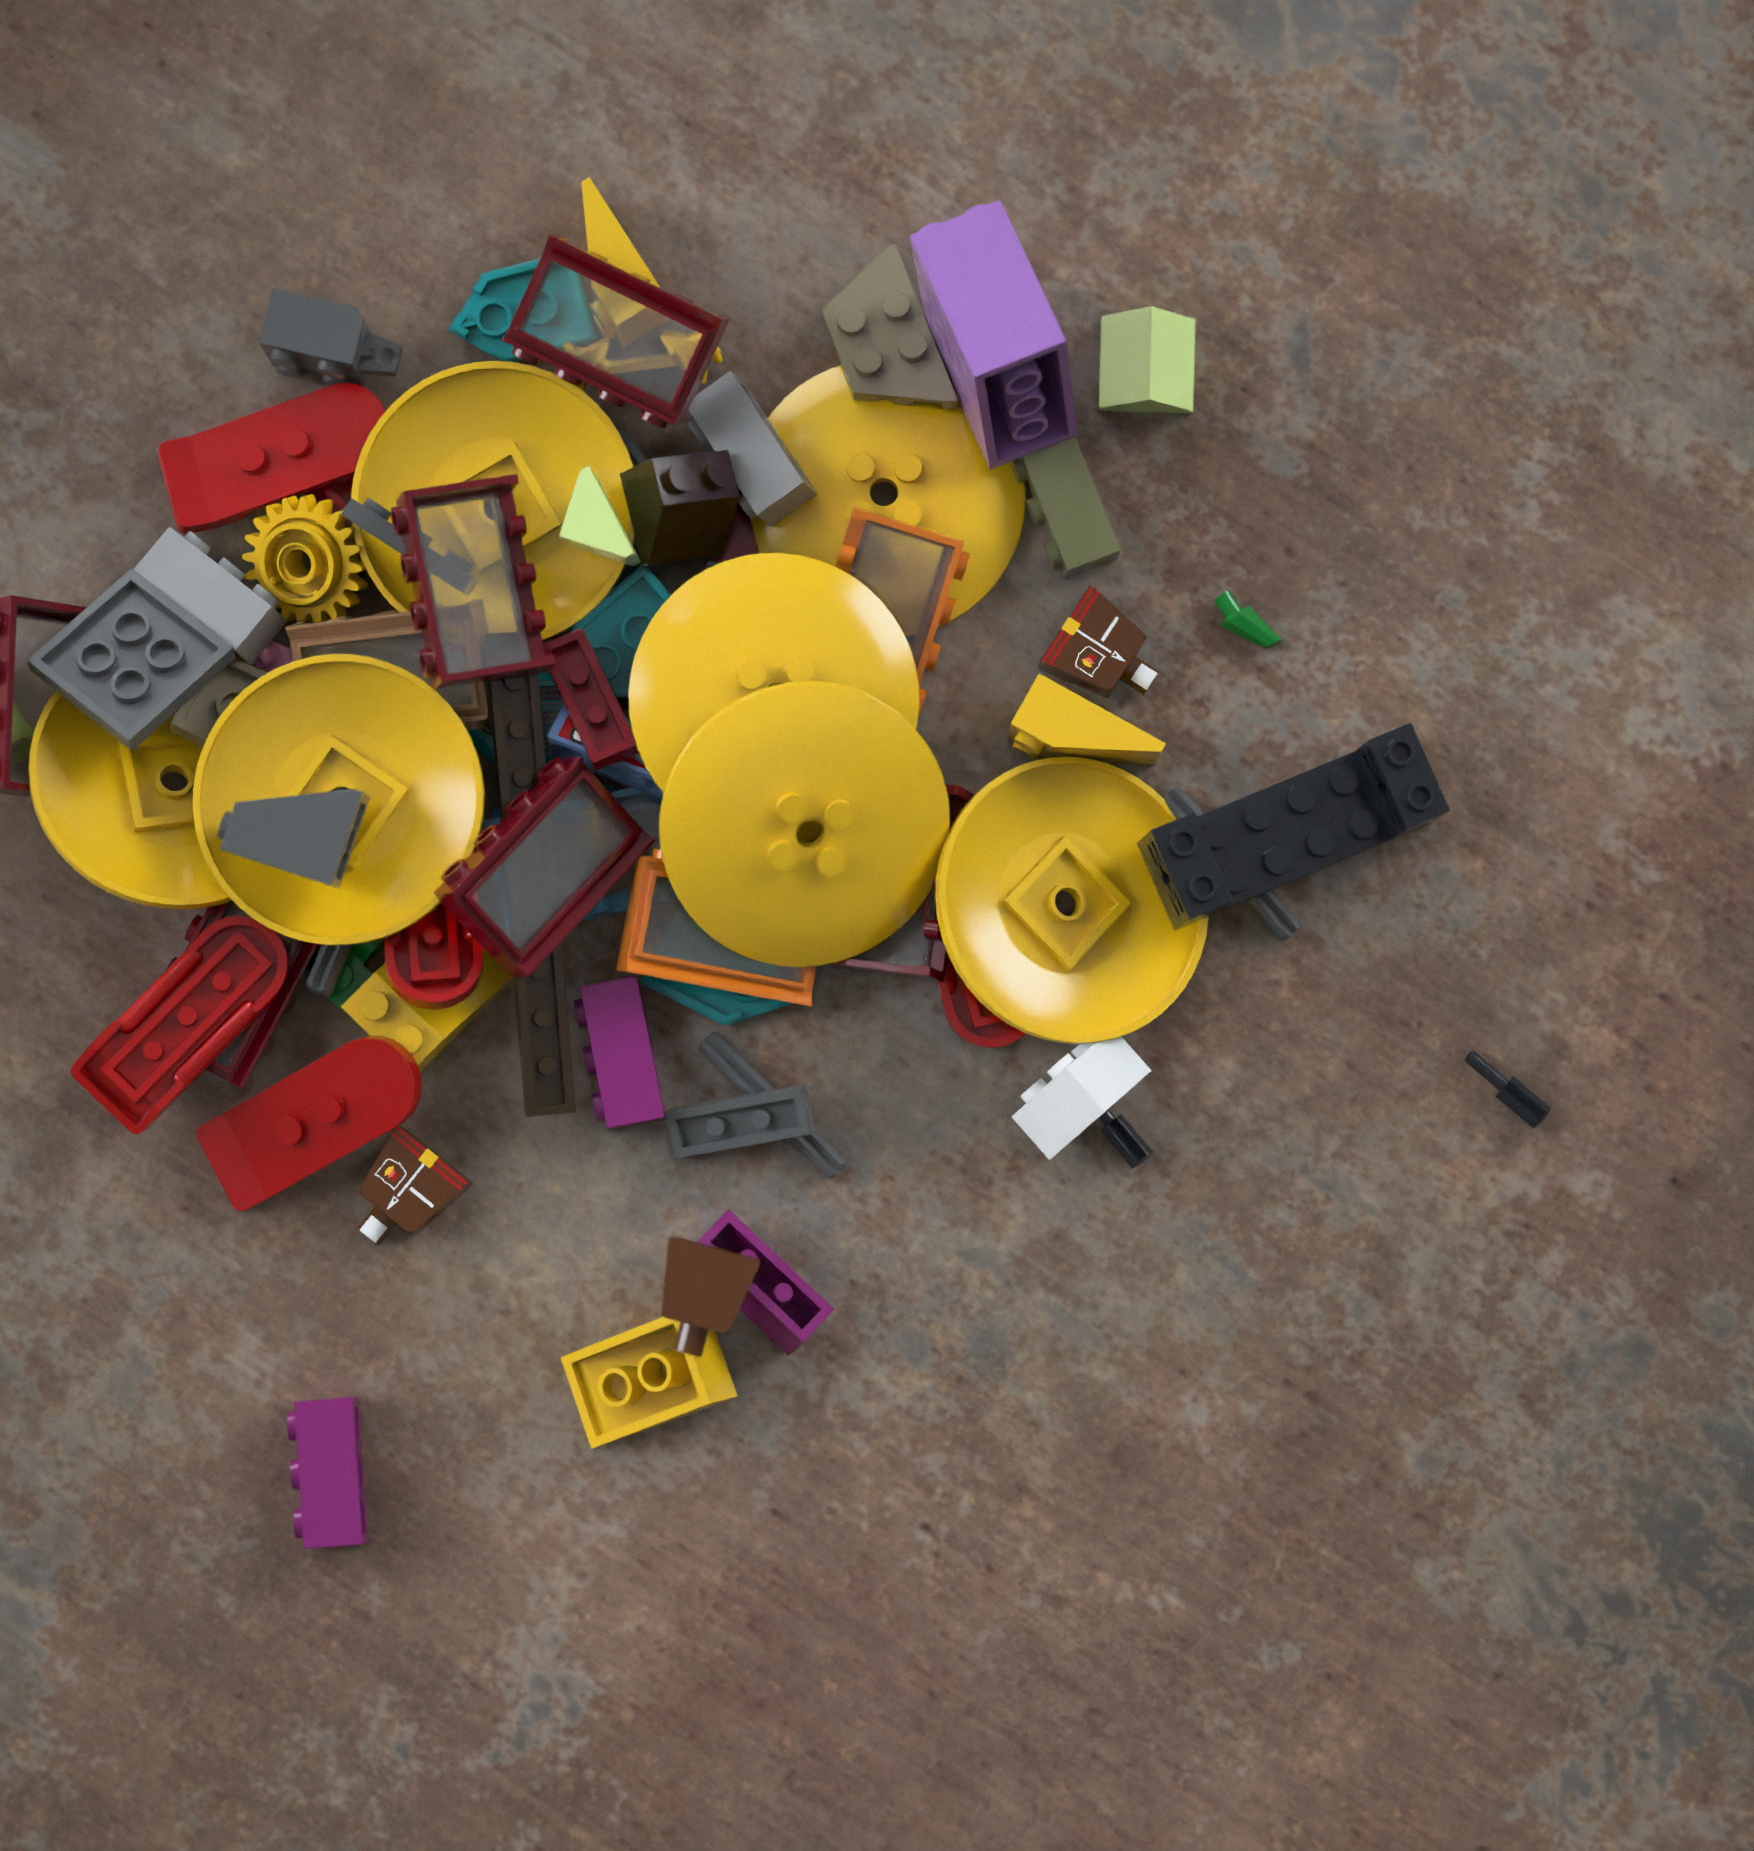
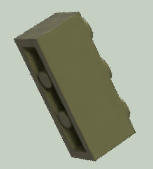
M1075 436L1011 461L1018 483L1026 481L1033 497L1026 500L1031 518L1036 527L1044 525L1050 541L1044 543V549L1053 570L1061 568L1065 579L1118 559L1121 551Z

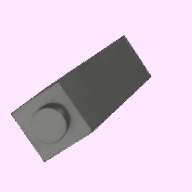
M349 789L235 802L233 811L225 812L219 826L218 839L222 840L220 849L340 889L370 796L361 791Z

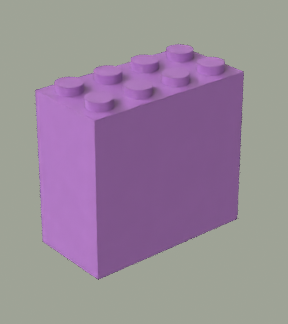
M998 200L988 205H976L968 209L963 215L942 223H930L919 232L909 235L925 319L955 394L989 469L991 470L1077 436L1078 431L1067 342L1001 201Z

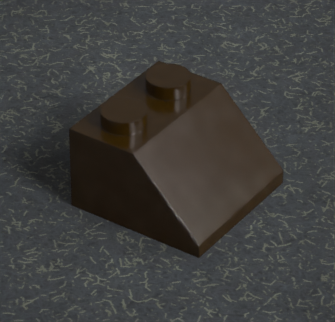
M728 450L651 458L620 473L642 567L713 558L724 554L739 500V492Z

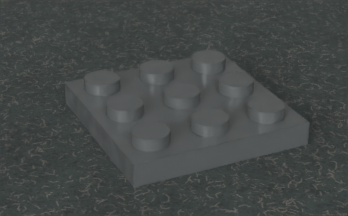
M130 569L34 653L27 662L31 672L133 751L235 659V653L231 645Z

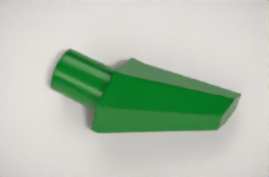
M1230 590L1214 599V602L1226 618L1220 624L1222 628L1264 649L1273 647L1282 641L1253 611L1250 605L1242 609Z

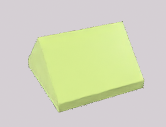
M1153 306L1101 316L1098 411L1192 414L1195 319Z
M590 466L581 469L559 537L568 546L630 566L640 563L641 561L598 477Z

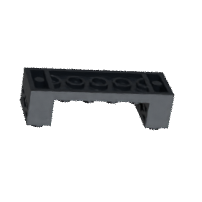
M1409 723L1368 740L1352 753L1199 816H1196L1194 812L1152 829L1137 842V846L1176 931L1427 826L1449 812L1450 809L1412 723Z

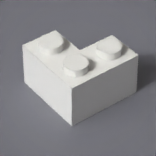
M1122 1036L1106 1041L1079 1044L1071 1051L1077 1059L1074 1060L1068 1053L1047 1071L1053 1080L1047 1084L1040 1078L1020 1096L1026 1104L1012 1118L1049 1160L1152 1071Z

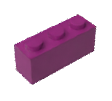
M635 975L580 986L582 998L574 1000V1008L579 1028L588 1027L591 1045L583 1047V1054L588 1075L597 1073L600 1092L592 1094L597 1122L606 1120L607 1129L612 1131L666 1120L639 978Z
M729 1209L697 1241L702 1244L761 1259L756 1275L739 1310L788 1356L800 1347L834 1310L829 1303Z
M358 1396L294 1402V1411L287 1413V1431L289 1440L297 1441L298 1460H292L290 1463L292 1489H300L301 1509L294 1510V1532L296 1539L303 1538L304 1549L357 1545L368 1542Z

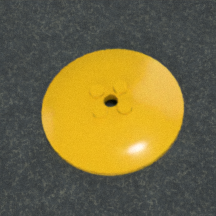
M506 361L474 362L440 371L422 380L400 396L380 417L370 432L356 465L351 498L362 505L367 498H370L390 512L392 507L397 506L396 500L403 491L517 474L519 484L512 492L517 515H524L527 532L522 538L526 562H533L536 570V581L531 587L536 610L542 609L545 615L546 627L541 632L542 641L570 629L596 609L610 593L626 566L624 563L570 547L559 537L581 469L590 466L598 477L632 545H634L635 541L620 478V473L633 468V464L620 433L599 405L581 389L560 379L549 371L531 365ZM488 499L417 510L421 532L433 539L428 548L442 557L446 555L448 550L473 565L468 574L478 580L469 597L430 573L436 605H442V607L463 605L472 600L482 599L488 634L517 632L495 521L488 519L484 511L485 503ZM390 516L388 522L392 524V519ZM352 522V526L356 529L354 531L356 545L362 546V550L359 553L374 584L397 611H410V603L415 602L412 583L406 584L403 579L400 562L402 554ZM461 628L441 630L442 639L464 645Z
M837 366L812 377L798 386L773 410L768 417L769 421L817 494L772 527L758 516L753 520L751 519L759 554L784 553L800 555L836 567L853 508L857 506L964 540L962 551L970 553L962 581L953 578L947 597L956 599L949 623L969 612L995 587L1006 571L1020 539L1025 513V481L1018 483L1011 462L991 470L989 469L959 401L957 408L942 409V404L914 401V406L894 404L889 400H879L877 402L854 400L842 368ZM880 482L892 484L898 492L895 502L888 506L876 504L870 496V491L874 485ZM871 524L855 579L865 585L883 602L894 616L905 637L916 636L944 547Z
M760 553L727 560L704 570L677 589L660 607L647 626L634 656L628 691L629 717L637 750L645 768L664 794L673 766L695 733L723 708L746 695L767 688L771 684L815 681L849 686L885 702L899 712L916 729L919 714V684L911 649L903 631L883 602L865 585L837 567L816 559L784 553ZM815 820L804 821L797 828L796 839L800 842H806L818 838L822 831L821 823Z
M235 653L236 658L246 662L244 659H242ZM55 691L43 709L33 734L29 754L28 776L32 802L41 827L61 857L75 871L94 885L124 900L162 909H196L232 901L214 878L198 842L193 815V786L197 764L203 748L169 731L170 723L176 712L131 751ZM177 772L185 777L188 785L182 790L171 791L163 786L160 778L166 773Z
M352 654L312 656L278 667L260 677L245 688L219 716L203 746L196 768L193 786L194 825L201 851L214 878L233 902L254 920L287 937L308 943L322 945L362 944L401 932L420 921L441 903L433 893L444 882L441 879L442 874L455 861L459 859L465 860L476 849L473 843L481 833L484 816L485 791L483 773L474 743L462 720L450 704L436 690L433 691V688L422 679L403 668L372 657ZM343 788L355 789L370 796L340 889L220 849L222 840L218 839L219 826L225 812L233 811L235 802L331 792Z
M815 681L791 682L764 688L734 701L709 719L695 733L679 755L665 786L660 809L659 840L666 873L677 898L698 926L713 939L742 956L763 963L791 967L819 966L839 962L873 948L901 928L917 911L932 888V881L937 875L940 854L950 829V809L947 789L935 756L921 735L899 712L874 696L849 686ZM807 820L818 821L822 826L820 836L811 843H803L796 839L797 828Z
M1051 757L1017 766L999 775L980 789L960 811L945 839L938 862L935 889L937 919L945 948L957 973L974 996L994 1015L1016 1029L1040 1039L1058 1043L1087 1044L1115 1039L1134 1032L1161 1015L1178 998L1194 974L1202 955L1209 917L1175 931L1137 846V842L1150 830L1177 820L1167 806L1165 799L1136 776L1108 763L1080 757ZM1059 891L1068 892L1074 899L1075 909L1071 916L1063 915L1056 907L1055 898Z

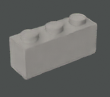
M731 370L694 397L689 407V412L693 419L688 422V425L704 446L710 442L715 451H729L736 484L741 490L738 502L752 520L758 516L772 527L817 494L746 384Z
M169 526L133 571L231 645L238 656L252 665L287 622L275 610V607L280 602L259 584L253 590L245 586L241 581L246 575L224 557L218 564L207 556L211 548L191 531L183 537Z

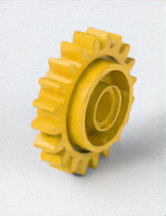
M313 494L303 496L300 500H298L296 495L282 499V505L275 503L266 507L268 516L264 515L254 518L253 523L260 532L245 535L244 539L255 547V551L242 554V559L255 565L253 570L245 574V579H257L260 586L280 602L275 607V610L281 608L280 614L287 622L296 618L297 622L309 620L310 623L325 622L331 618L346 616L347 611L345 607L349 608L360 603L358 596L353 591L367 588L369 585L366 580L358 576V572L364 571L366 568L363 561L358 557L362 546L356 545L354 541V531L356 529L354 526L346 528L344 523L347 518L341 515L342 511L332 514L333 500L331 499L319 501L317 504ZM303 551L307 553L311 560L310 571L303 565Z

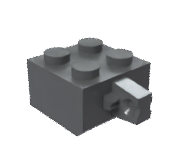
M273 288L259 344L272 365L277 366L276 371L278 373L296 379H304L305 373L323 377L322 382L326 385L353 383L363 387L367 375L397 376L403 353L401 345L371 334L357 307Z

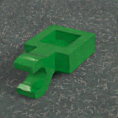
M384 938L367 943L354 944L351 948L333 993L327 997L340 1010H343L341 1006L373 974L366 965L384 947Z

